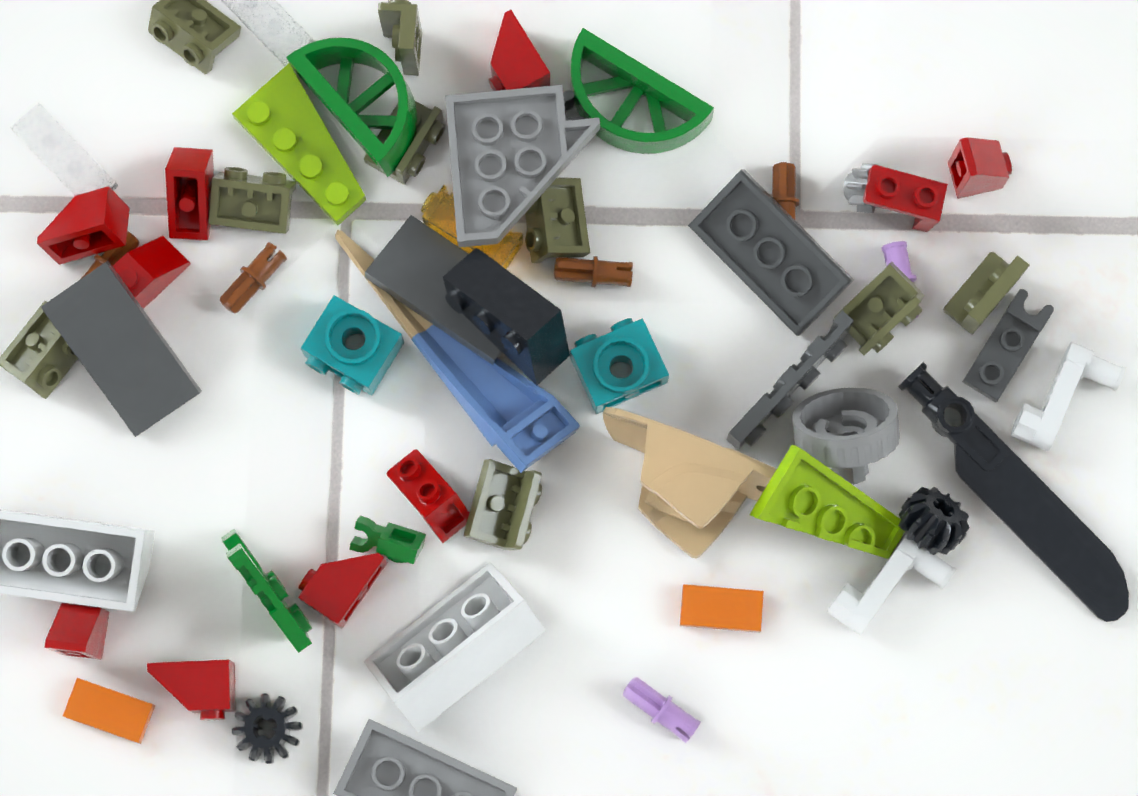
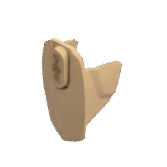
M605 407L603 411V420L612 439L645 453L640 479L642 488L638 510L652 525L692 558H699L712 545L736 515L746 498L758 501L777 470L736 450L724 448L688 432L631 412L612 407Z

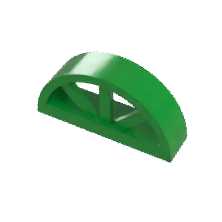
M582 28L574 44L571 57V90L575 95L574 103L579 115L584 119H600V130L596 133L599 138L624 151L656 154L671 151L689 143L707 128L712 121L714 107ZM583 61H588L613 78L582 84L581 68ZM632 88L611 121L600 114L588 98V96ZM642 96H645L654 133L636 132L622 128ZM661 107L686 122L678 127L666 130Z
M352 38L322 39L302 46L289 54L286 59L296 74L382 172L389 177L396 170L413 142L417 127V110L414 97L393 60L379 48ZM354 63L375 68L385 74L349 103ZM340 64L337 91L318 70ZM393 85H396L398 93L397 116L358 115ZM370 129H392L383 144Z

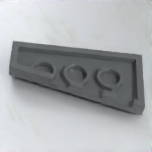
M843 310L832 320L833 325L829 333L825 337L818 336L801 356V362L797 366L795 364L790 366L773 385L774 390L770 394L766 392L731 429L726 440L737 450L745 442L750 447L754 445L766 432L767 429L763 424L772 414L776 418L783 415L794 402L790 398L799 386L806 390L821 374L817 370L818 366L826 358L832 363L845 350L848 345L843 340L846 338L854 320Z

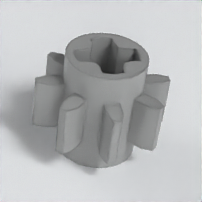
M862 163L861 169L853 168L852 173L848 174L844 181V196L849 201V205H857V212L874 213L875 208H880L863 202L869 170L873 165L878 164Z

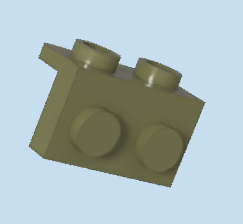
M891 262L845 305L834 318L843 310L854 320L848 333L861 346L859 351L865 355L873 348L878 353L894 338L890 331L899 322L907 326L922 312L923 309L919 304L925 295Z
M492 459L484 460L463 537L503 550H521L531 534L532 525L529 521L533 506L538 503L542 493V485L540 484L542 473L535 470L520 473L513 466Z

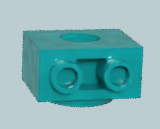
M333 295L300 349L304 356L308 358L305 364L322 375H326L330 371L341 378L339 384L349 391L360 395L363 390L372 396L404 345V339L401 333L373 318L369 313ZM359 334L365 337L364 345L361 348L350 350L345 347V342L349 336Z
M632 318L619 321L610 327L612 332L598 338L596 334L587 335L574 343L575 348L570 350V359L595 414L603 412L605 407L617 406L668 383L669 373L643 318L633 322ZM617 362H624L630 366L632 372L626 378H617L612 375L610 368Z

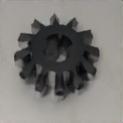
M921 487L910 498L908 497L902 505V510L898 514L901 519L899 527L908 532L906 538L914 540L918 544V549L924 547L932 555L938 552L947 555L965 538L966 532L970 528L967 523L969 515L960 509L961 503L954 502L950 498L949 493L944 495L936 487L930 490Z
M267 693L261 695L260 708L252 699L246 700V706L251 713L246 715L243 712L237 711L235 717L245 722L244 727L232 728L233 735H246V738L237 744V749L244 751L253 745L249 753V760L254 762L259 759L263 751L265 763L273 764L275 749L283 759L288 758L289 752L284 744L288 742L293 746H298L300 743L299 739L290 736V731L303 729L301 722L288 721L298 713L297 708L292 706L282 712L286 703V699L282 696H278L271 708V699ZM264 719L271 723L276 721L277 728H272L276 733L272 738L265 735L259 736L258 730L263 729L259 724Z

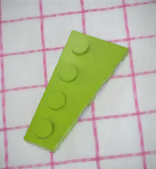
M290 63L232 113L234 119L337 225L341 224L366 201L365 194Z
M791 445L749 514L766 522H772L795 531L811 534L818 538L840 543L886 559L890 558L905 533L899 527L901 521L899 517L795 445Z

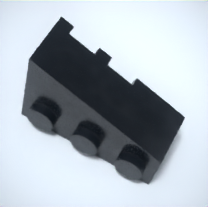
M477 247L443 276L447 292L445 298L448 304L456 312L462 313L536 386L570 356L561 309Z

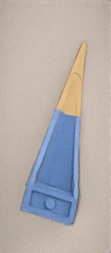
M337 230L335 239L362 275L365 276V271L374 259L343 231ZM366 279L492 447L496 445L520 473L571 437L579 429L580 424L553 395L538 385L536 386L532 381L500 359H497L494 365L490 364Z

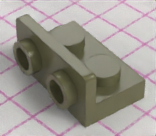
M160 0L152 6L148 31L158 42L165 44L180 55L186 63L207 74L213 68L215 56L239 37L241 26L206 0Z
M389 0L388 3H378V15L383 36L392 38V48H395V61L401 62L404 75L419 76L422 28L417 4H411L407 0Z
M415 101L417 127L414 140L396 170L389 176L403 185L406 184L410 176L416 177L419 174L426 160L423 154L430 143L436 145L444 133L446 125L443 123V112L436 106L431 110ZM398 103L390 116H397ZM381 129L377 138L384 144L392 129ZM366 153L364 162L382 172Z
M226 167L224 172H219L212 178L209 224L286 234L289 231L292 192L296 189V181L286 180V174L264 172L263 177L248 175V170L244 168Z
M556 178L525 213L527 225L525 243L528 251H530L532 263H541L548 257L584 258L590 254L581 179Z
M990 252L943 308L944 313L973 335L1021 278L1030 264L1017 255L1009 265L996 253Z
M40 306L0 356V366L42 398L46 399L78 358Z

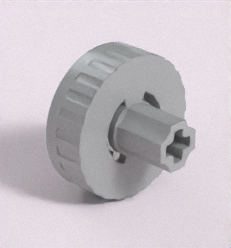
M838 388L820 392L802 401L795 408L792 415L795 446L803 449L825 466L831 467L832 471L853 485L866 480L865 476L869 473L868 464L887 457L899 444L900 432L897 405L888 395L876 390Z

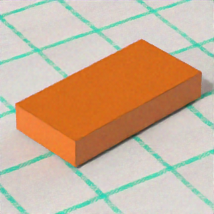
M683 584L680 626L760 633L764 591Z
M77 678L63 717L141 744L155 705Z

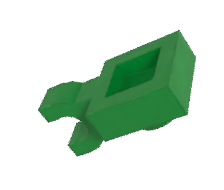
M360 515L354 529L365 532L368 538L363 539L354 536L349 550L364 553L375 546L377 547L375 553L385 555L393 562L414 564L423 549L426 534L390 522L384 527Z

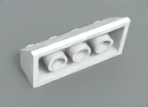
M0 509V594L135 612L150 568L155 530Z
M490 562L367 658L364 664L418 733L429 723L435 721L439 715L458 700L469 694L472 689L492 673L498 671L521 650L531 645L546 629L522 596Z

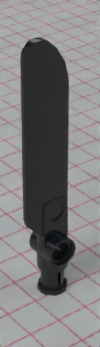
M922 362L898 387L902 391L907 390L923 406L921 411L931 421L934 430L941 436L947 437L954 444L955 471L959 478L1097 618L1104 622L1116 621L1121 618L1129 608V591L1124 571L1111 550L974 412V408L968 400L958 397L948 386L942 387L926 371L927 365ZM946 408H954L960 413L961 424L958 427L950 426L945 421L944 410Z

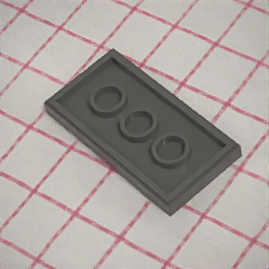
M741 169L688 225L796 336H800L854 281L745 169Z
M410 215L365 271L364 277L494 365L502 352L462 313L456 312L445 298L447 292L443 276L464 259L468 253Z
M106 261L41 306L47 317L135 437L201 393L200 387L109 261Z

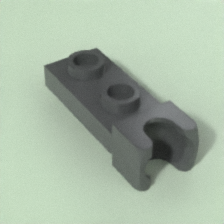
M1019 289L962 381L994 402H997L1054 311L1052 305H1046L1037 315L1028 314L1024 309V302L1028 297V292L1025 289Z

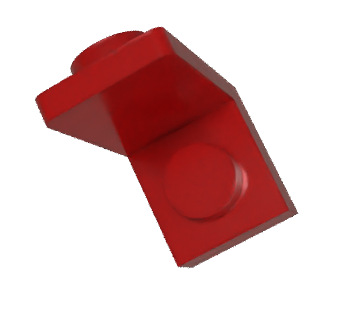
M873 165L869 170L863 202L913 216L915 219L912 229L928 232L940 221L948 184Z
M417 449L410 452L387 471L386 474L420 513L442 543L466 526L470 512L457 493Z

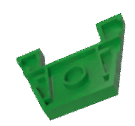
M235 529L221 537L223 544L228 549L226 553L227 558L246 580L252 592L258 596L261 603L269 611L270 616L296 651L299 653L311 645L312 642L307 632L313 628L309 624V620L296 602L289 607L284 600L289 595L273 570L267 574Z

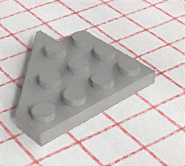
M562 85L445 96L458 247L498 244L600 130L599 118L566 121Z

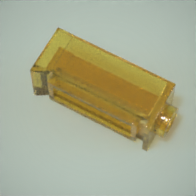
M443 185L437 194L432 192L425 200L421 208V212L424 213L422 219L425 225L458 246L453 192L449 195L447 186ZM511 229L498 244L459 248L469 254L477 247L507 269L524 244L523 233L512 232Z

